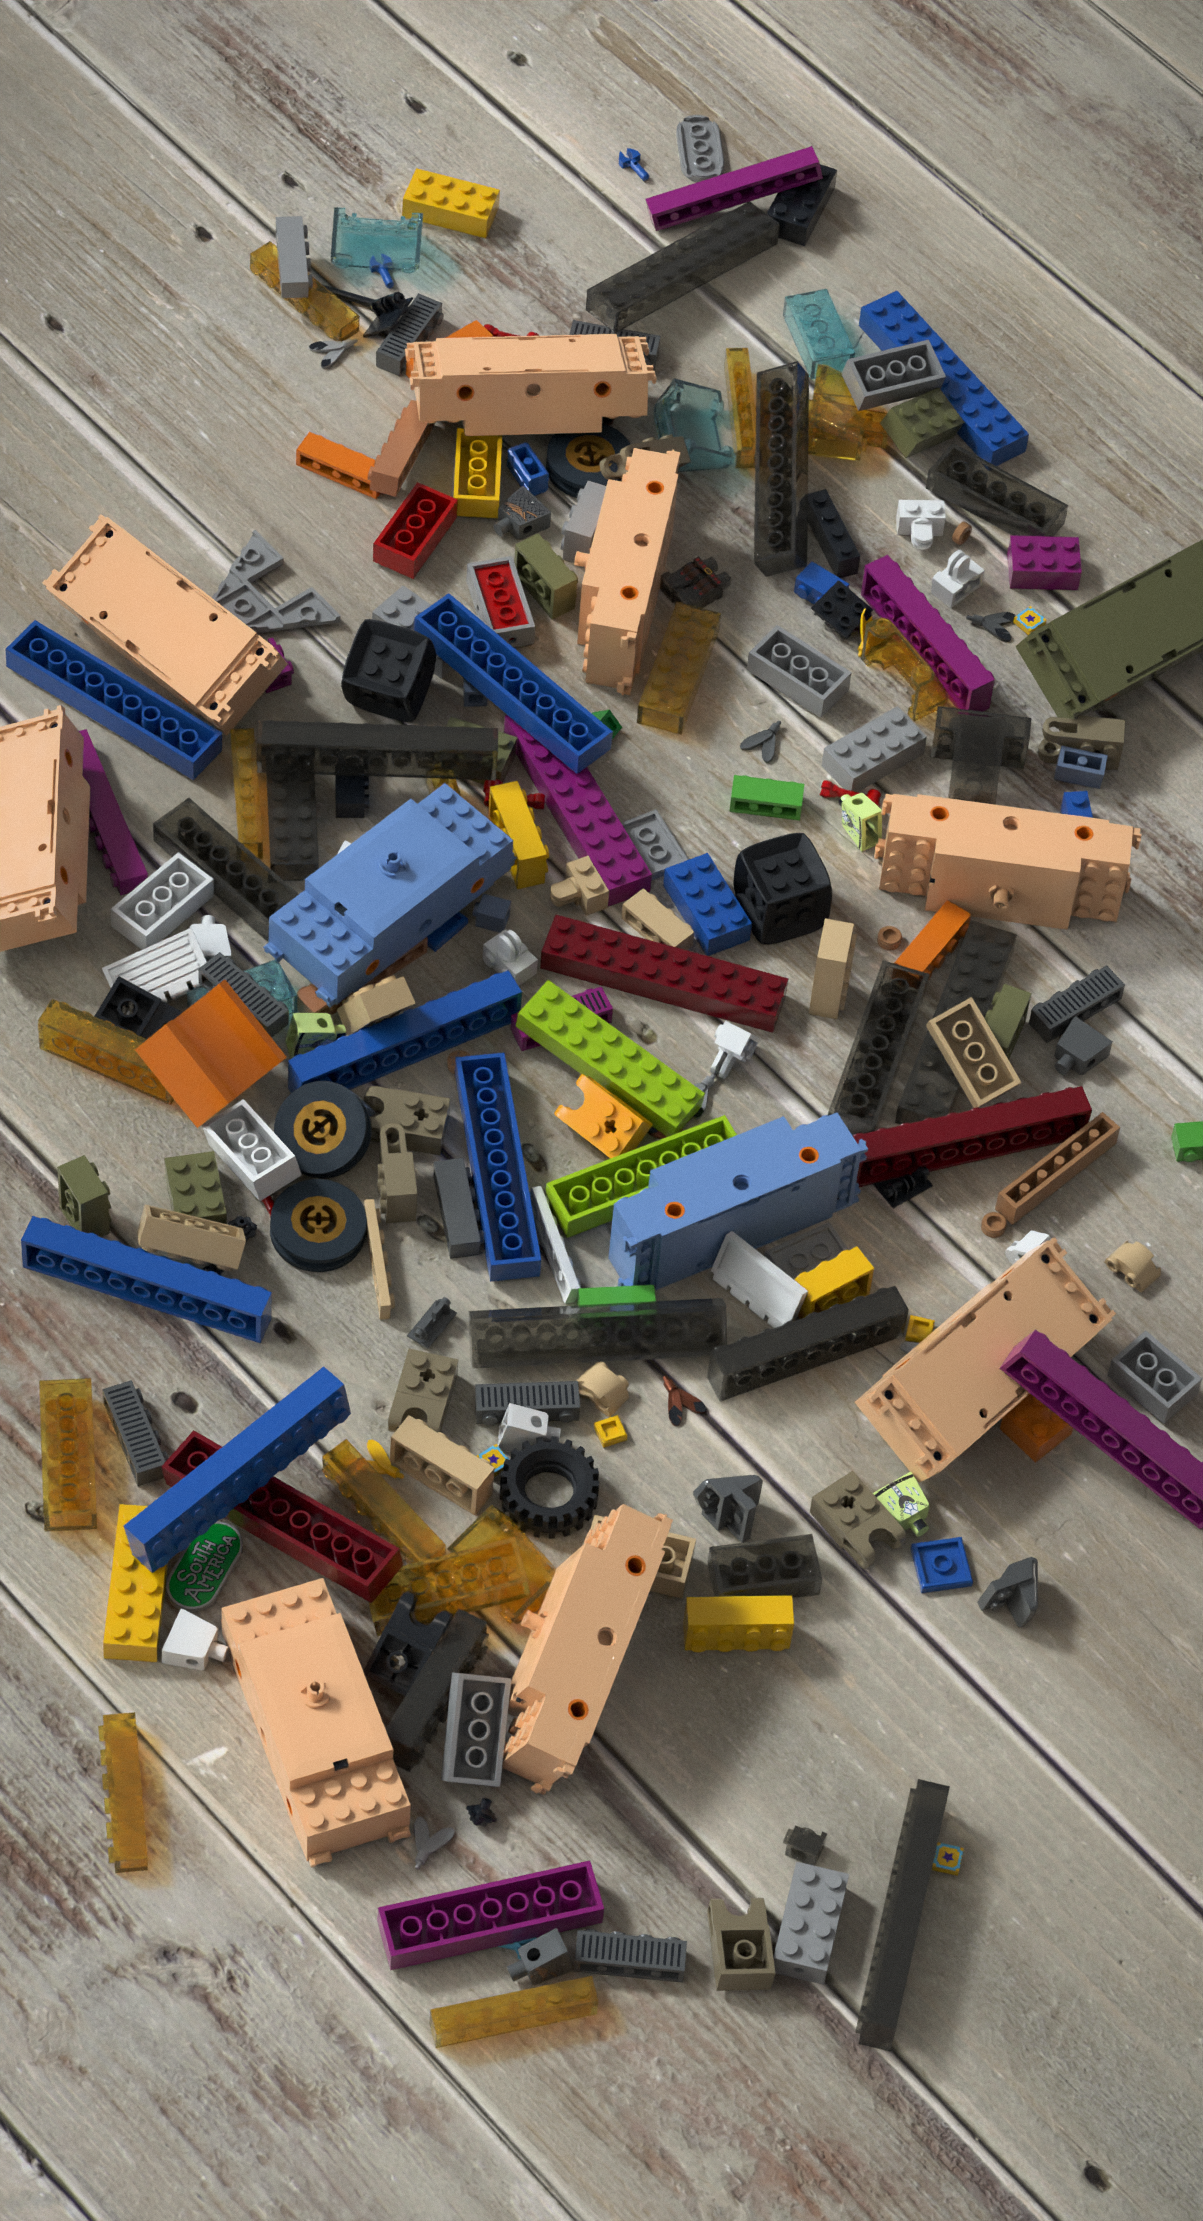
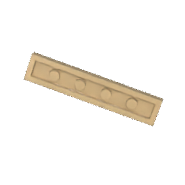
M374 1199L364 1200L363 1204L367 1218L366 1237L380 1320L390 1319V1311L395 1308L394 1294L389 1293L388 1287H391V1274L385 1271V1266H388L387 1251H382L381 1246L384 1244L383 1229L379 1230L378 1224L381 1223L380 1208L375 1209Z

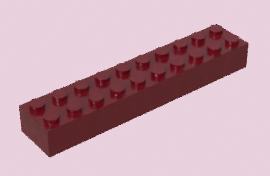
M555 914L541 951L540 969L771 1033L774 1032L787 994L789 978Z
M1082 1086L1068 1087L1061 1091L1045 1092L1039 1096L1029 1098L1022 1097L1016 1101L1006 1103L999 1102L984 1108L976 1107L961 1113L953 1112L938 1118H926L915 1123H903L892 1128H880L874 1132L857 1133L853 1135V1138L857 1144L860 1139L866 1141L868 1151L864 1153L867 1157L866 1160L859 1163L856 1183L859 1184V1187H863L877 1182L904 1177L907 1173L912 1175L919 1166L922 1168L925 1166L931 1172L1063 1143L1089 1123L1092 1108Z
M193 1430L161 1466L166 1484L173 1487L221 1449L222 1446ZM274 1476L265 1486L259 1487L245 1502L239 1503L225 1517V1519L371 1604L403 1567L400 1548Z

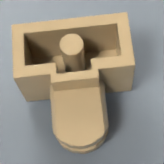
M589 856L566 863L565 880L551 885V902L557 907L574 902L576 906L580 905L586 916L608 908L609 890Z

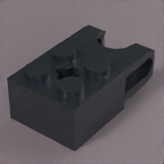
M118 976L94 1016V1026L136 1049L165 1024L174 1020L183 1012ZM128 1010H129V1011H132V1014H131V1015H125V1014H123V1012H124V1013H127Z
M410 1591L405 1592L401 1596L363 1671L364 1675L407 1698L416 1695L453 1620V1614L444 1610L436 1615L430 1625L421 1624L414 1614L418 1599ZM400 1655H402L405 1660V1664L401 1666L398 1665L399 1660L396 1658Z

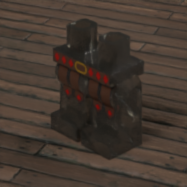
M698 556L693 559V562L685 564L681 569L673 573L668 571L662 574L660 590L688 618L715 600L722 598L723 590L731 585V577L726 572L718 575L714 573L718 571V564L712 557L702 560Z

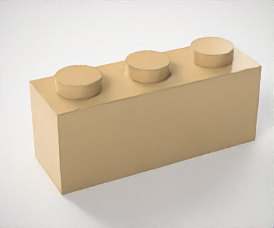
M642 889L623 904L621 919L645 939L688 950L693 946L694 931L692 927L682 922L671 909H667L662 905L655 895L649 894L645 889Z

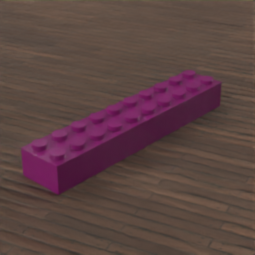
M505 715L504 733L517 737L516 755L538 792L545 795V803L578 859L589 856L609 890L608 907L629 900L642 889L650 892L652 873L588 767L576 774L512 718Z
M1035 1329L1014 1346L999 1368L1197 1528H1203V1462L1195 1458L1187 1448L1175 1442L1166 1431L1160 1430L1150 1422L1146 1415L1135 1410L1126 1399L1114 1393L1106 1383L1094 1377L1086 1367L1074 1361L1065 1350L1059 1349L1045 1334Z

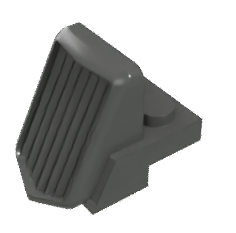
M757 1475L706 1479L693 1491V1496L698 1506L702 1509L701 1514L717 1531L727 1527L741 1543H744L751 1537L763 1480Z
M1029 1557L1009 1564L1000 1579L992 1581L977 1601L981 1611L989 1608L994 1611L1007 1604L1017 1626H1025L1033 1618L1038 1608L1037 1559Z

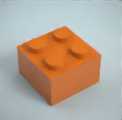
M1028 1394L1002 1417L1000 1430L1036 1463L1068 1438L1073 1432V1427L1032 1394Z

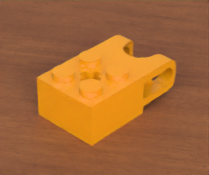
M581 1074L576 1081V1085L584 1092L585 1100L583 1105L577 1110L559 1105L554 1112L555 1116L609 1158L636 1149L653 1124L593 1078Z

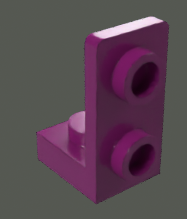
M273 637L269 638L268 643L275 647L286 661L281 645H277ZM286 661L288 663L287 666L265 690L266 694L292 685L294 669L290 661Z

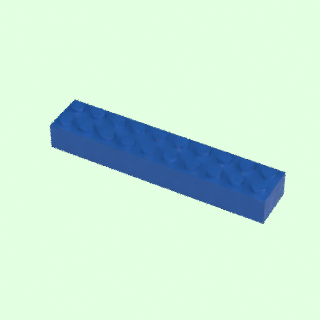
M897 290L861 307L859 327L881 351L925 340L930 341L946 376L940 390L965 422L957 434L989 469L1026 452L1029 433Z
M450 593L415 617L414 631L431 639L436 654L576 774L611 750L612 730Z
M36 620L5 649L6 667L192 780L222 752V732Z
M509 970L496 973L488 979L474 982L459 991H452L437 1000H430L415 1009H408L398 1016L386 1018L376 1025L364 1027L354 1034L342 1036L332 1043L320 1045L305 1054H298L288 1060V1089L292 1093L297 1088L311 1082L330 1081L352 1090L511 1024V1015L521 1010L522 991Z
M505 1053L455 1057V1080L477 1209L479 1210L480 1226L484 1235V1250L490 1282L540 1277L541 1255Z
M32 1216L21 1239L24 1268L254 1342H262L272 1319V1292L267 1291L263 1287H254L238 1279L220 1276L213 1271L207 1272L195 1268L188 1263L182 1264L166 1256L148 1253L141 1248L135 1249L119 1241H110L94 1233L76 1230L69 1225L63 1226L47 1218Z
M322 1367L124 1525L132 1555L152 1573L158 1568L165 1566L173 1556L185 1550L193 1540L205 1534L219 1519L225 1518L239 1503L245 1502L259 1487L265 1486L279 1471L285 1470L295 1458L306 1453L310 1446L319 1439L326 1437L330 1430L348 1418L351 1411L345 1385L329 1370Z

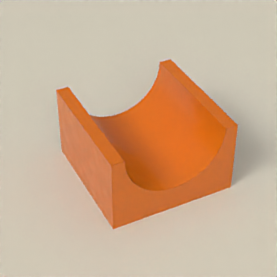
M225 979L135 1049L197 1128L287 1058Z

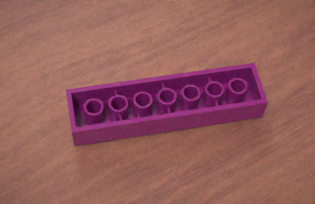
M886 555L865 565L861 596L881 620L890 625V630L966 720L990 709L995 682L993 674L986 670L978 656L968 649L965 641L956 635L952 626L944 621L936 608L932 607L924 593L914 586L912 579L902 572L899 564L893 561L889 555Z
M589 1860L378 1907L377 1923L391 1971L531 1938H538L556 1928L560 1933L603 1923L604 1906L591 1861Z

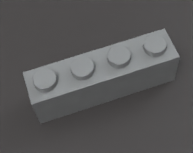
M302 216L276 217V243L281 298L308 297L309 288H313L312 274L308 275V272H311V259L306 258V255H309V241L305 242V239H308V227L303 225Z

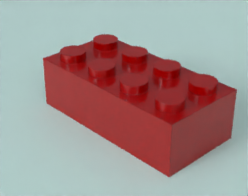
M417 482L373 543V562L414 579L456 520L458 499Z

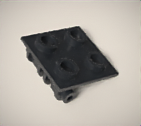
M395 292L373 300L369 307L377 317L363 334V337L372 334L375 336L384 330L390 331L394 329L399 323L397 320L400 316L409 310L408 305L413 300V297L405 299L402 293Z
M839 580L811 607L815 612V616L817 615L823 621L825 620L824 624L831 625L830 629L834 628L841 638L844 637L846 639L852 635V631L860 624L863 610L869 608L871 612L873 611L868 604Z
M919 1166L912 1175L907 1173L904 1177L873 1183V1186L894 1209L933 1187V1184L927 1178L930 1175L928 1168Z

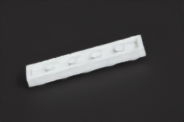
M541 1186L532 1187L530 1199L537 1233L564 1303H574L578 1295V1288H581L580 1279L574 1273L572 1259L567 1255L564 1238L560 1236L557 1229L556 1217L552 1216L549 1208L548 1197L544 1195Z

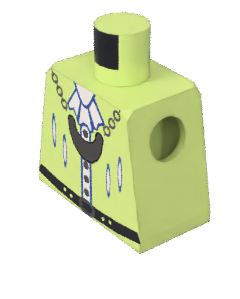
M859 793L852 797L849 794L843 795L838 803L842 807V825L861 852L876 846L878 839H882V810L864 793Z
M293 1013L285 1040L290 1059L298 1054H305L320 1045H327L342 1036H346V1029L344 1024L333 1025L331 1015L328 1013Z
M912 1472L873 1493L904 1530L911 1528L917 1537L922 1536L928 1531L929 1526L924 1519L928 1516L929 1503Z

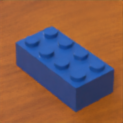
M708 853L665 868L663 886L685 922L692 927L694 937L706 956L750 941L752 923Z

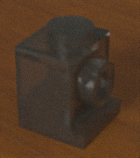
M795 1825L793 1830L789 1828L783 1841L787 1845L785 1855L802 1863L816 1866L825 1847L827 1833L822 1831L820 1836L812 1829L806 1827L801 1828Z

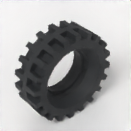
M552 1436L551 1442H544L543 1437H536V1444L530 1445L528 1440L523 1442L521 1451L516 1448L511 1451V1459L505 1460L503 1471H501L499 1497L502 1500L503 1512H509V1521L512 1524L517 1521L520 1523V1530L525 1533L528 1528L534 1530V1537L540 1538L541 1532L549 1533V1539H555V1533L562 1532L564 1537L570 1535V1528L572 1527L579 1531L583 1528V1521L587 1520L589 1522L592 1518L593 1509L596 1510L600 1481H598V1468L593 1467L594 1459L592 1456L587 1458L584 1456L585 1449L582 1446L577 1449L572 1448L571 1440L567 1439L565 1444L558 1443V1437ZM544 1472L557 1473L571 1483L573 1495L564 1505L554 1508L542 1507L533 1503L527 1497L525 1486L534 1475Z

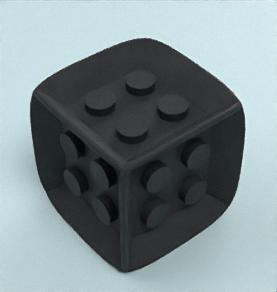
M365 619L356 633L343 670L341 688L347 702L362 710L390 719L414 722L422 708L435 670L437 655L433 642L416 631L380 620Z
M804 833L782 835L753 844L740 851L734 870L733 886L735 896L752 923L751 931L761 944L770 945L810 934L824 926L825 918L829 919L833 896L828 872L816 848Z

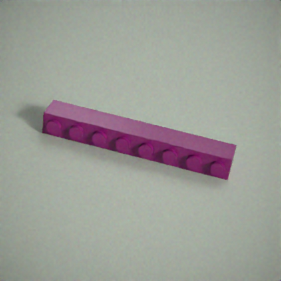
M810 146L646 198L645 200L655 231H659L823 179L820 162L813 147Z
M84 729L79 732L84 737L82 776L90 785L89 831L90 833L94 832L96 836L94 841L97 850H102L103 865L105 869L110 870L111 884L113 888L117 887L121 896L129 894L148 878V873L88 731Z

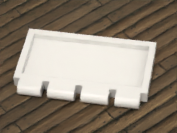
M189 928L102 969L110 988H112L116 979L120 976L159 997L163 1002L168 1003L165 995L167 993L174 1000L191 992L188 987L189 983H192L195 990L203 987L199 984L198 969L207 960L193 929ZM128 1010L127 1015H131L132 1011Z
M733 1231L726 1234L711 1269L714 1273L713 1280L725 1290L731 1287L730 1294L744 1305L750 1302L748 1308L763 1320L769 1317L767 1323L780 1334L792 1328L808 1291Z

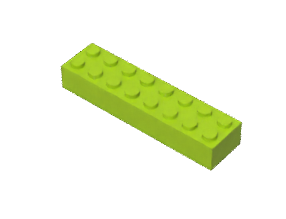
M547 980L519 1011L516 1022L518 1029L580 1074L593 1078L653 1124L652 1126L668 1137L679 1133L702 1107L705 1096L703 1091L550 980Z
M723 1115L546 1183L545 1195L549 1199V1208L556 1217L566 1238L612 1221L614 1203L621 1198H629L639 1194L643 1189L648 1188L651 1170L732 1138L737 1134L727 1117Z

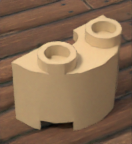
M1125 1241L1104 1261L1112 1272H1122L1125 1275L1126 1283L1141 1293L1161 1276V1268H1156L1151 1260L1154 1257L1153 1253L1137 1241L1134 1244Z
M597 1361L596 1364L591 1365L576 1380L579 1385V1396L583 1399L589 1398L596 1408L609 1418L629 1399L626 1389L629 1386L628 1381L621 1375H615L602 1361Z

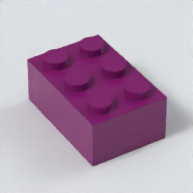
M1010 535L1007 552L1010 589H1079L1082 574L1079 537Z

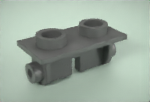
M446 1297L436 1300L408 1333L407 1337L429 1349L457 1314V1312L450 1309V1300Z

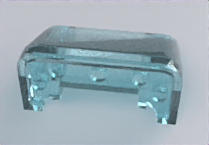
M334 207L331 263L340 269L348 267L386 268L388 270H401L404 273H414L420 267L423 213H412V217L409 220H405V217L401 216V221L357 218V213H352L351 217L345 213V208Z
M674 378L654 406V419L659 439L673 434V437L683 436L691 462L679 468L678 472L728 468L734 463L735 453L731 446L726 445L721 448L715 421L716 417L724 409L721 391Z

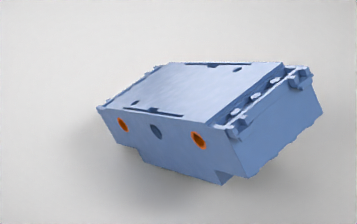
M444 783L418 804L409 799L305 879V890L269 917V943L263 946L264 951L267 954H271L277 962H280L282 959L286 960L318 988L315 991L316 996L319 999H323L327 1006L337 1005L352 992L358 991L508 872L517 859L512 852L513 839Z
M838 1113L824 1115L815 1122L798 1126L795 1130L791 1128L783 1116L651 1170L648 1188L643 1189L639 1194L629 1198H621L614 1203L608 1258L620 1277L618 1279V1286L654 1285L655 1290H658L713 1267L726 1234L731 1231L754 1249H757L832 1218L833 1213L859 1202L857 1195L860 1194L861 1190L856 1180L859 1163L867 1158L864 1154L868 1151L866 1141L860 1139L857 1144Z

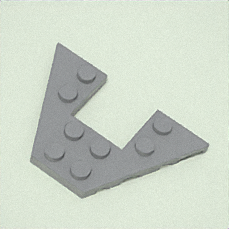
M256 530L252 532L249 542L242 548L240 556L232 564L226 579L222 580L217 593H214L212 596L216 602L257 634L340 622V615L313 587L274 608L250 584L283 565L284 558Z

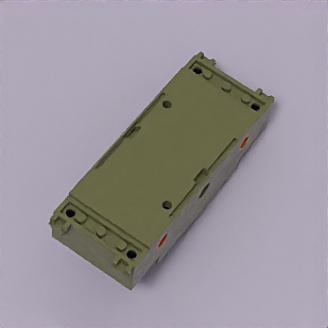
M1203 540L1196 542L1031 632L1015 646L1057 717L1077 719L1078 715L1084 716L1091 711L1094 712L1203 651Z

